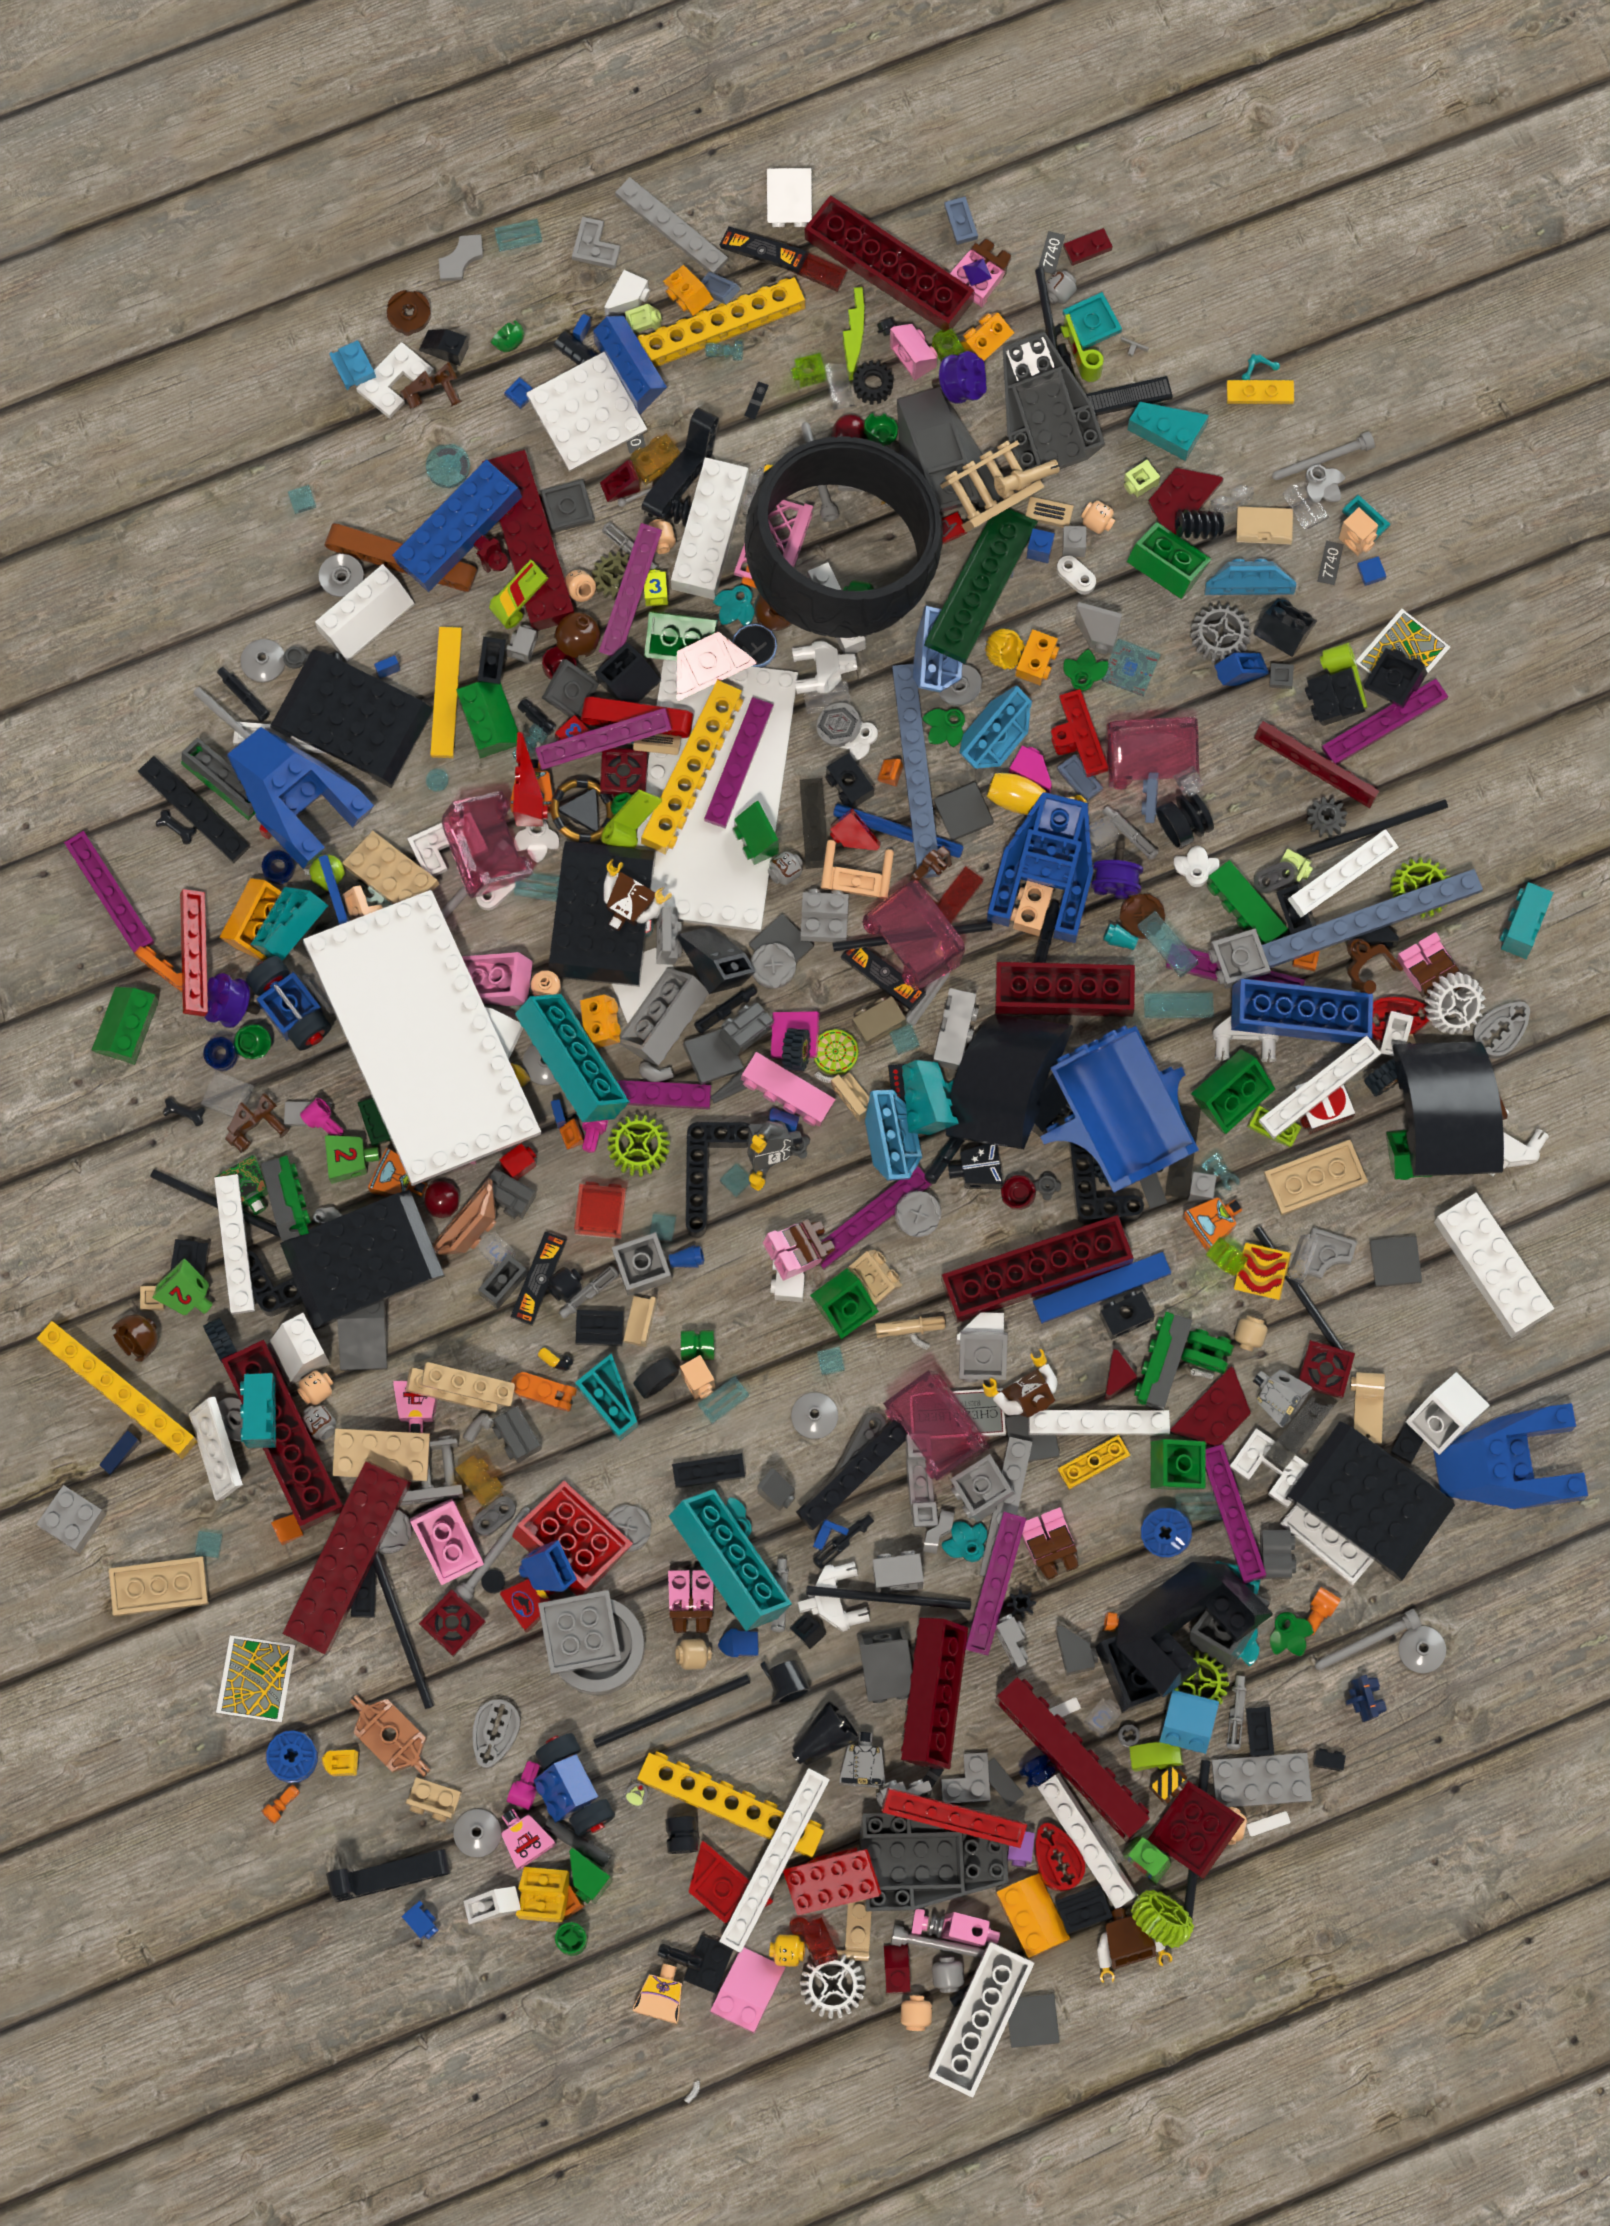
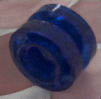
M271 851L262 861L263 874L273 884H285L294 875L295 866L293 860L284 851ZM277 862L285 865L283 871L279 873L272 870V866Z
M224 1037L211 1039L207 1042L203 1051L206 1063L217 1071L230 1070L236 1065L239 1057L234 1043ZM220 1049H225V1057L221 1060H217V1051Z
M1047 1754L1032 1759L1022 1766L1023 1769L1019 1771L1021 1777L1028 1778L1025 1784L1029 1789L1043 1784L1053 1777V1774L1057 1771L1054 1765H1047L1050 1760Z

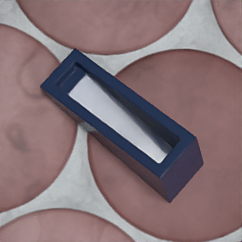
M127 1430L99 1465L111 1475L138 1447L140 1441Z

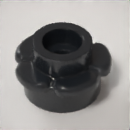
M893 318L886 319L877 324L879 329L877 333H883L884 336L890 335V329L897 326L898 323H895Z

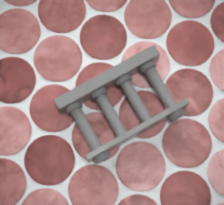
M442 1436L438 1438V1441L430 1442L429 1451L442 1449L445 1475L443 1487L434 1488V1485H431L430 1468L428 1465V1481H422L420 1490L411 1491L408 1488L400 1506L443 1501L450 1498H464L462 1484L457 1485L454 1479L451 1448L459 1447L456 1438L452 1439V1436Z

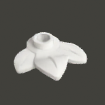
M862 722L860 733L856 739L839 748L850 749V755L855 761H858L869 753L870 745L878 737V730L873 724ZM869 730V735L864 737V731Z
M545 820L544 827H540L542 829L541 832L535 833L533 831L537 826H526V829L517 833L514 840V850H527L530 858L536 863L545 858L548 849L559 848L558 835L548 828Z
M1197 845L1189 850L1187 857L1175 856L1174 867L1177 873L1186 877L1187 882L1191 886L1201 887L1207 882L1208 876L1219 868V859L1208 858L1205 849Z

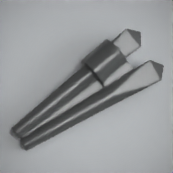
M744 1071L736 1074L730 1079L728 1084L710 1097L713 1103H717L747 1089L743 1085L744 1081L741 1080Z

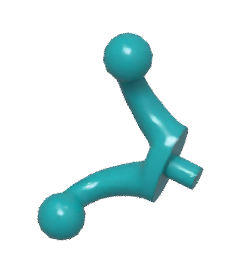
M1252 354L1248 360L1247 373L1242 375V380H1250L1255 364L1264 363L1272 367L1274 371L1279 370L1280 364L1278 362L1273 363L1262 355Z

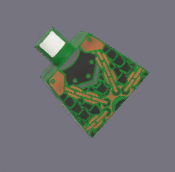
M254 1155L215 1176L222 1177L238 1174L242 1209L250 1206L254 1215L266 1210L267 1207L261 1198L267 1196L268 1191Z

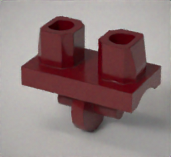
M482 535L474 542L473 545L478 550L476 554L481 560L483 570L489 573L491 569L496 572L506 569L508 559L502 553L498 540L493 538L489 541Z

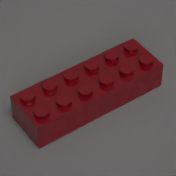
M996 963L995 1014L1133 1017L1135 1007V965Z
M919 1618V1625L916 1630V1649L913 1653V1672L910 1676V1695L907 1700V1718L904 1723L905 1733L901 1747V1760L924 1768L950 1769L968 1627L942 1618Z

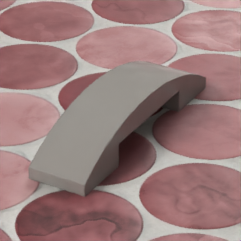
M930 1434L906 1435L907 1483L914 1527L938 1526L930 1461L932 1457Z

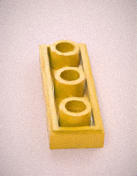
M1117 1435L1061 1466L1057 1471L1068 1490L1130 1457V1453L1120 1436ZM1096 1459L1098 1464L1092 1465L1090 1460Z

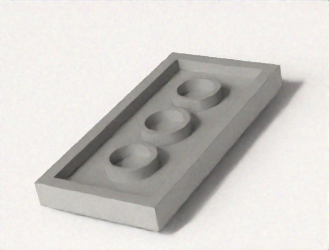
M1307 1753L1211 1761L1215 1799L1226 1807H1248L1312 1801Z

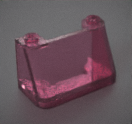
M1196 718L1119 720L1107 724L1105 743L1108 787H1114L1116 790L1126 789L1134 780H1148L1150 772L1159 773L1158 779L1177 778V781L1182 783V786H1194L1196 783H1199L1198 720Z
M502 790L453 801L442 816L444 833L470 898L483 896L527 879L533 874L532 862L525 856H518L506 824L505 817L510 809L508 799L504 797Z
M911 880L868 912L862 921L863 927L868 933L873 935L880 933L904 964L902 978L908 986H911L914 992L958 968L965 952L963 940L917 880Z
M926 1371L883 1403L887 1408L884 1411L892 1422L896 1420L902 1424L927 1460L924 1469L932 1480L934 1478L936 1481L941 1480L990 1448L988 1442L950 1387L936 1371Z

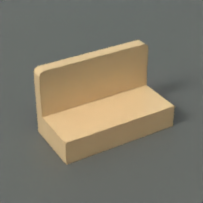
M651 1296V1299L633 1297L623 1340L624 1343L647 1347L657 1304L656 1297Z

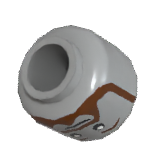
M1064 270L1062 272L1056 271L1046 282L1051 303L1065 304L1077 290L1076 279L1070 273Z
M785 851L770 861L768 873L776 884L788 885L801 876V866L803 863L797 854L793 855Z
M310 1406L303 1412L304 1417L302 1421L311 1439L324 1441L333 1435L336 1420L326 1407Z

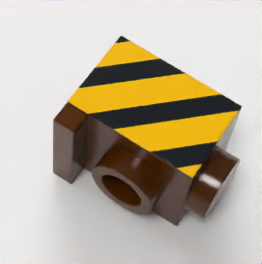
M1171 1766L1149 1789L1167 1806L1171 1801L1168 1797L1171 1795L1175 1798L1183 1790L1181 1784L1187 1777L1179 1768L1174 1770Z

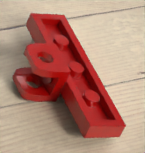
M1081 689L1059 695L1067 723L1058 725L1051 730V740L1056 754L1065 755L1078 751L1087 778L1107 772L1108 765Z

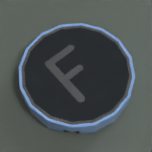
M758 624L746 625L734 635L732 642L755 659L757 664L753 665V667L762 668L774 659L777 649L776 638L769 629Z

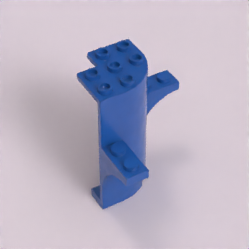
M1123 1026L1105 1034L1103 1038L1082 1045L1075 1049L1074 1052L1056 1059L1058 1064L1051 1067L1074 1114L1064 1119L1065 1124L1060 1126L1059 1123H1056L1046 1128L1048 1133L1040 1136L1044 1145L1054 1141H1067L1086 1149L1099 1163L1113 1192L1134 1184L1199 1151L1183 1119L1178 1102V1085L1182 1077L1186 1075L1183 1068L1180 1067L1173 1070L1172 1067H1169L1159 1072L1136 1026L1129 1029Z

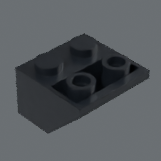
M1278 598L1264 613L1254 635L1293 657L1304 643L1317 620L1313 619L1309 613L1293 607L1289 601Z
M628 642L595 671L598 682L618 701L639 703L661 682L659 676L643 656Z

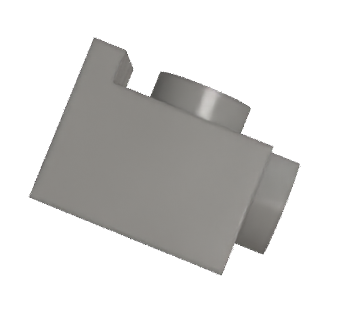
M521 625L517 633L513 632L510 640L511 646L508 645L506 649L508 657L527 663L530 662L538 639L537 632L532 627Z

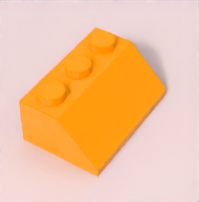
M250 878L219 938L235 949L261 961L268 959L253 947L251 943L281 891L266 880Z
M1039 1873L996 1892L995 1895L1027 1959H1031L1070 1940Z

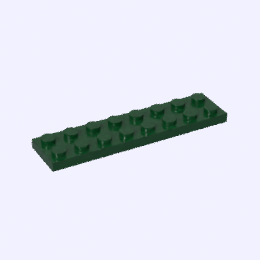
M1009 508L988 520L934 623L924 646L966 664L1030 540L1032 529L1036 528L1038 521Z

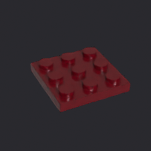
M1188 1781L1147 1840L1204 1879L1245 1819Z

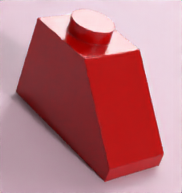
M853 808L831 824L830 830L832 832L830 835L837 844L841 842L844 847L878 850L880 848V841Z

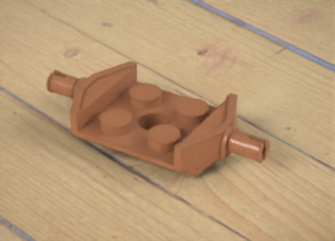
M358 1695L354 1696L353 1698L358 1704L353 1699H351L350 1703L360 1711V1716L353 1733L392 1773L412 1766L425 1777L427 1774L422 1768L427 1773L431 1769L421 1761L420 1756L427 1738L388 1699L369 1706ZM388 1728L396 1731V1737L392 1741H385L383 1739V1732Z

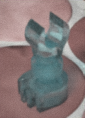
M734 341L733 347H730L729 344L722 346L715 343H706L705 356L721 357L724 355V358L733 356L734 361H742L743 341Z
M535 723L529 729L531 736H527L524 739L528 753L531 748L534 749L537 746V742L542 744L548 738L546 732ZM515 749V750L513 751V753H512V755H513V757H514L515 759H516V749Z
M1217 1152L1206 1160L1202 1167L1207 1171L1214 1168V1173L1216 1176H1220L1224 1189L1232 1191L1227 1184V1180L1232 1179L1239 1185V1178L1226 1170L1228 1167L1225 1164H1221L1223 1158Z

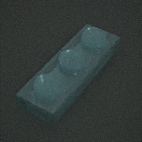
M1156 911L1137 925L1138 929L1180 978L1199 964L1194 955Z
M1213 993L1144 994V1018H1213L1214 1016Z

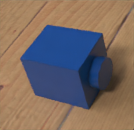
M1033 528L1027 550V559L1049 563L1055 533Z

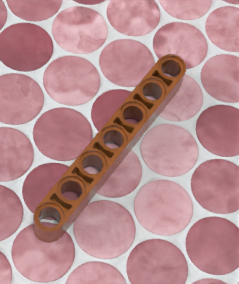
M335 523L331 525L324 544L327 549L379 566L383 564L386 568L408 574L396 563L392 556L403 545L402 543ZM459 561L438 584L469 592L477 569L472 565Z

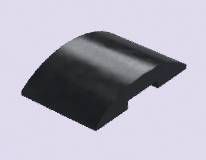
M998 1014L992 1016L976 1033L959 1065L950 1094L952 1102L950 1109L953 1117H957L959 1124L946 1128V1136L1024 1150L1041 1109L1037 1105L1038 1099L1051 1067L1058 1064L1056 1059L1063 1055L1073 1026Z
M1482 1042L1394 1044L1392 1047L1399 1089H1403L1409 1130L1406 1134L1413 1176L1502 1173L1504 1164V1132L1501 1103L1493 1067Z

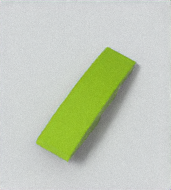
M862 287L854 288L855 309H848L850 330L843 331L842 338L849 381L853 380L854 373H856L863 344L864 299Z

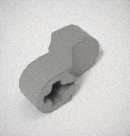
M941 1510L938 1526L928 1530L926 1533L923 1552L937 1554L939 1539L951 1533L955 1512Z

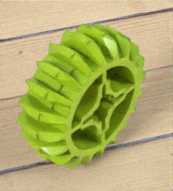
M1419 857L1417 864L1413 859H1410L1409 865L1402 863L1401 870L1396 869L1395 871L1397 877H1392L1391 882L1394 885L1391 886L1390 891L1395 893L1392 898L1406 894L1403 882L1408 884L1407 887L1411 891H1414L1425 882V886L1431 885L1432 878L1439 882L1450 878V876H1444L1447 871L1446 868L1438 869L1439 862L1435 863L1434 866L1431 865V858L1426 863H1423L1422 857ZM1414 873H1425V874H1426V875L1423 876V877H1417V876H1415V875L1411 876V874H1414ZM1442 907L1436 908L1434 910L1437 913H1441ZM1434 910L1427 912L1430 917L1434 916ZM1426 912L1420 914L1421 919L1425 918Z
M634 1115V1121L632 1122L629 1117H625L626 1124L624 1125L619 1121L617 1126L620 1130L612 1128L611 1132L614 1136L608 1137V1142L612 1144L607 1146V1149L613 1152L609 1155L610 1160L617 1159L614 1163L616 1168L623 1164L621 1168L622 1173H625L629 1168L630 1176H634L635 1171H638L639 1176L643 1177V1170H647V1173L651 1175V1167L659 1170L660 1165L658 1161L665 1163L666 1158L662 1155H669V1149L664 1148L670 1145L669 1140H664L668 1137V1133L665 1131L661 1132L663 1129L662 1124L655 1126L656 1119L653 1118L648 1123L646 1115L643 1116L642 1121H639L638 1115ZM641 1129L649 1133L645 1132L642 1135H636L633 1133V1130ZM626 1136L630 1145L622 1155L620 1143L623 1137ZM655 1137L658 1142V1147L655 1154L652 1156L650 1154V1150L648 1149V1145L651 1143V1140ZM634 1142H639V1144L642 1142L643 1149H635ZM639 1156L646 1161L633 1162L628 1159H633L634 1157Z
M1195 1651L1193 1659L1199 1665L1207 1668L1213 1674L1215 1680L1205 1678L1200 1668L1197 1672L1198 1682L1202 1683L1203 1686H1199L1197 1694L1194 1684L1189 1683L1190 1681L1193 1682L1196 1673L1179 1686L1190 1690L1191 1695L1199 1697L1203 1689L1213 1687L1215 1692L1209 1699L1219 1701L1221 1705L1223 1700L1218 1695H1227V1691L1221 1689V1687H1228L1229 1682L1221 1681V1679L1226 1678L1228 1674L1227 1672L1219 1673L1224 1666L1219 1664L1215 1667L1213 1664L1216 1662V1658H1212L1209 1662L1207 1660L1208 1653H1204L1203 1658H1199V1651Z
M1146 1890L1136 1898L1131 1909L1132 1918L1136 1921V1925L1142 1928V1932L1147 1933L1149 1937L1155 1939L1156 1942L1162 1943L1163 1946L1168 1945L1171 1948H1179L1188 1941L1194 1928L1193 1920L1176 1900H1172L1169 1895L1165 1896L1160 1891L1157 1893L1155 1890Z

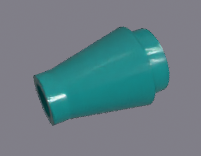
M1111 923L1108 925L1103 937L1107 945L1131 950L1135 949L1139 939L1118 924L1113 925Z

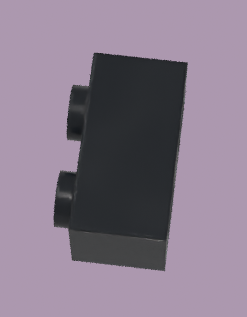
M1319 1748L1314 1754L1313 1767L1342 1772L1346 1755H1342L1343 1753L1339 1751L1330 1753L1327 1749Z

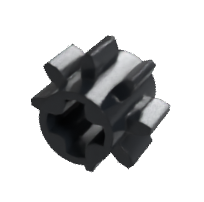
M1019 1589L1017 1596L1010 1594L1009 1597L1013 1600V1603H1008L1007 1608L1013 1609L1012 1617L1018 1614L1021 1620H1023L1024 1614L1033 1615L1030 1606H1035L1036 1601H1030L1031 1592L1025 1595ZM1017 1600H1018L1019 1602H1022L1023 1600H1025V1601H1026V1605H1025L1026 1609H1025L1024 1607H1021L1020 1609H1018V1608H1017V1604H1018V1603H1017Z

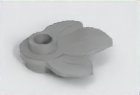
M1322 465L1311 466L1306 472V479L1308 481L1306 491L1309 498L1316 504L1322 498L1329 502L1340 501L1341 494L1337 484L1342 483L1345 480V476L1334 468L1326 469Z

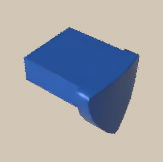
M772 1108L767 1121H782L785 1123L788 1132L796 1131L800 1117Z
M825 1519L813 1547L822 1551L832 1530L847 1536L849 1529Z
M732 1628L723 1635L718 1647L725 1655L730 1657L758 1656V1632L738 1631L737 1628Z

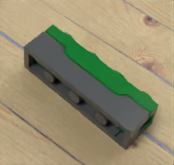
M196 738L182 751L181 764L248 821L256 814L251 802L248 801L245 795L246 792L241 781L238 780L233 767L199 738Z
M288 1156L261 1163L281 1240L285 1241L308 1234L307 1224L311 1223L307 1209L303 1210L307 1206L303 1194L299 1195L300 1192H303L299 1178H294L298 1177L295 1163L290 1164Z
M1169 1312L1165 1313L1164 1318L1159 1317L1155 1330L1159 1331L1157 1340L1152 1338L1148 1352L1152 1353L1150 1362L1145 1360L1141 1374L1145 1375L1143 1383L1138 1382L1134 1396L1138 1397L1137 1404L1145 1405L1155 1410H1164L1193 1320L1173 1315Z

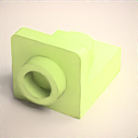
M645 304L625 312L626 320L634 334L649 328L656 330L661 327V313L650 304Z
M1290 849L1286 850L1280 861L1293 863L1297 867V882H1301L1302 879L1307 880L1313 870L1310 867L1312 861ZM1287 870L1285 874L1290 875V871Z

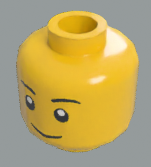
M780 1934L776 1937L775 1943H770L769 1956L774 1957V1962L777 1966L796 1967L800 1961H804L805 1942H801L800 1937L797 1935Z

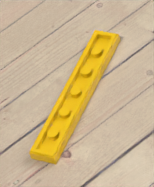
M439 627L430 753L432 758H454L458 700L456 689H458L462 628Z

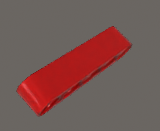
M586 697L584 698L580 721L587 725L605 727L666 708L672 730L661 734L688 738L690 737L693 713L681 709Z

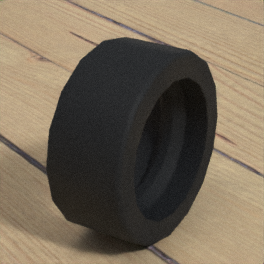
M666 1357L647 1368L635 1379L633 1384L642 1397L646 1399L670 1384L677 1377L679 1371L672 1361Z

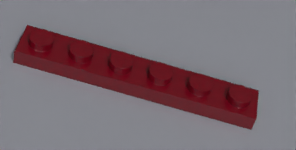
M1262 721L1255 734V740L1366 807L1371 808L1379 793V790L1375 789L1373 785L1365 783L1355 777L1353 773L1337 766L1332 760L1322 757L1312 748H1307L1297 742L1295 738L1282 733L1274 725Z

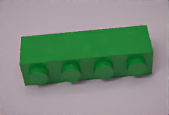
M1230 860L1208 876L1207 888L1213 896L1217 895L1222 900L1223 908L1228 913H1233L1237 918L1238 926L1242 930L1256 929L1261 945L1281 939L1286 935L1288 928Z

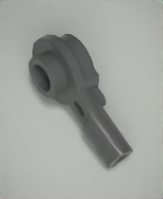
M290 647L284 652L283 660L289 668L298 669L303 666L310 654H305V651L298 647Z

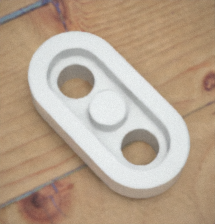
M1064 556L1058 561V575L1075 591L1085 595L1094 590L1096 585L1094 574L1075 557ZM1071 564L1072 568L1067 569L1064 565ZM1086 578L1089 582L1082 583L1081 579Z
M501 871L480 888L476 894L479 907L483 910H493L516 889L514 875L508 871ZM503 879L509 881L506 885L500 883ZM486 894L492 896L489 900H485L483 897Z

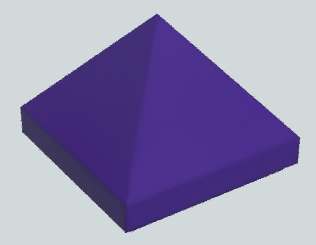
M984 259L963 266L971 286L992 279Z

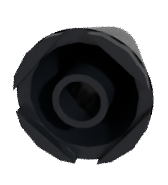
M829 1701L824 1705L792 1746L794 1750L792 1756L799 1764L809 1765L859 1739L856 1730L846 1716H842L839 1712L836 1713L839 1708Z

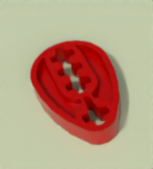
M1403 997L1380 998L1373 1002V1017L1375 1016L1377 1020H1382L1385 1015L1389 1017L1391 1011L1414 1016L1418 1014L1419 1010H1422L1423 1014L1427 1013L1428 1015V1012L1424 1009L1427 1005L1417 1000ZM1414 1016L1409 1035L1419 1032L1430 1020L1426 1016L1424 1020H1421L1419 1016ZM1386 1021L1380 1022L1378 1027L1372 1023V1037L1374 1039L1383 1041L1387 1025Z
M1051 1823L1042 1824L1036 1831L1034 1842V1856L1040 1878L1052 1890L1061 1892L1071 1890L1083 1879L1085 1861L1077 1846L1061 1829ZM1043 1829H1046L1047 1832L1052 1831L1053 1835L1050 1837L1052 1845L1047 1838L1041 1837L1044 1833ZM1053 1851H1056L1057 1854L1062 1853L1063 1857L1060 1859L1062 1865L1066 1864L1068 1866L1065 1873L1067 1876H1072L1071 1885H1068L1067 1882L1062 1883L1061 1879L1064 1877L1062 1871L1056 1870L1059 1863L1057 1860L1051 1859L1054 1854Z

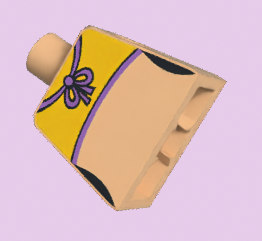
M663 1963L659 1977L649 1974L633 2007V2012L678 2025L682 1983L673 1981L677 1967Z

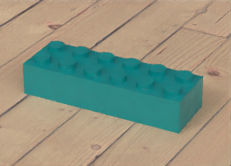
M562 994L530 996L515 1015L530 1037L532 1044L542 1056L544 1063L547 1064L552 1072L554 1079L562 1088L566 1098L577 1112L578 1117L583 1123L615 1119L628 1105L629 1100Z
M715 1489L682 1500L671 1512L669 1518L745 1631L777 1620L792 1605Z

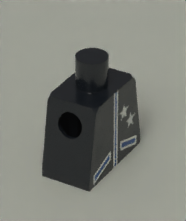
M984 1144L960 1152L961 1164L948 1165L949 1179L963 1177L964 1188L1001 1189L1003 1186L997 1145Z

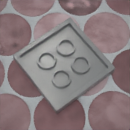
M609 1590L538 1603L551 1675L622 1661Z

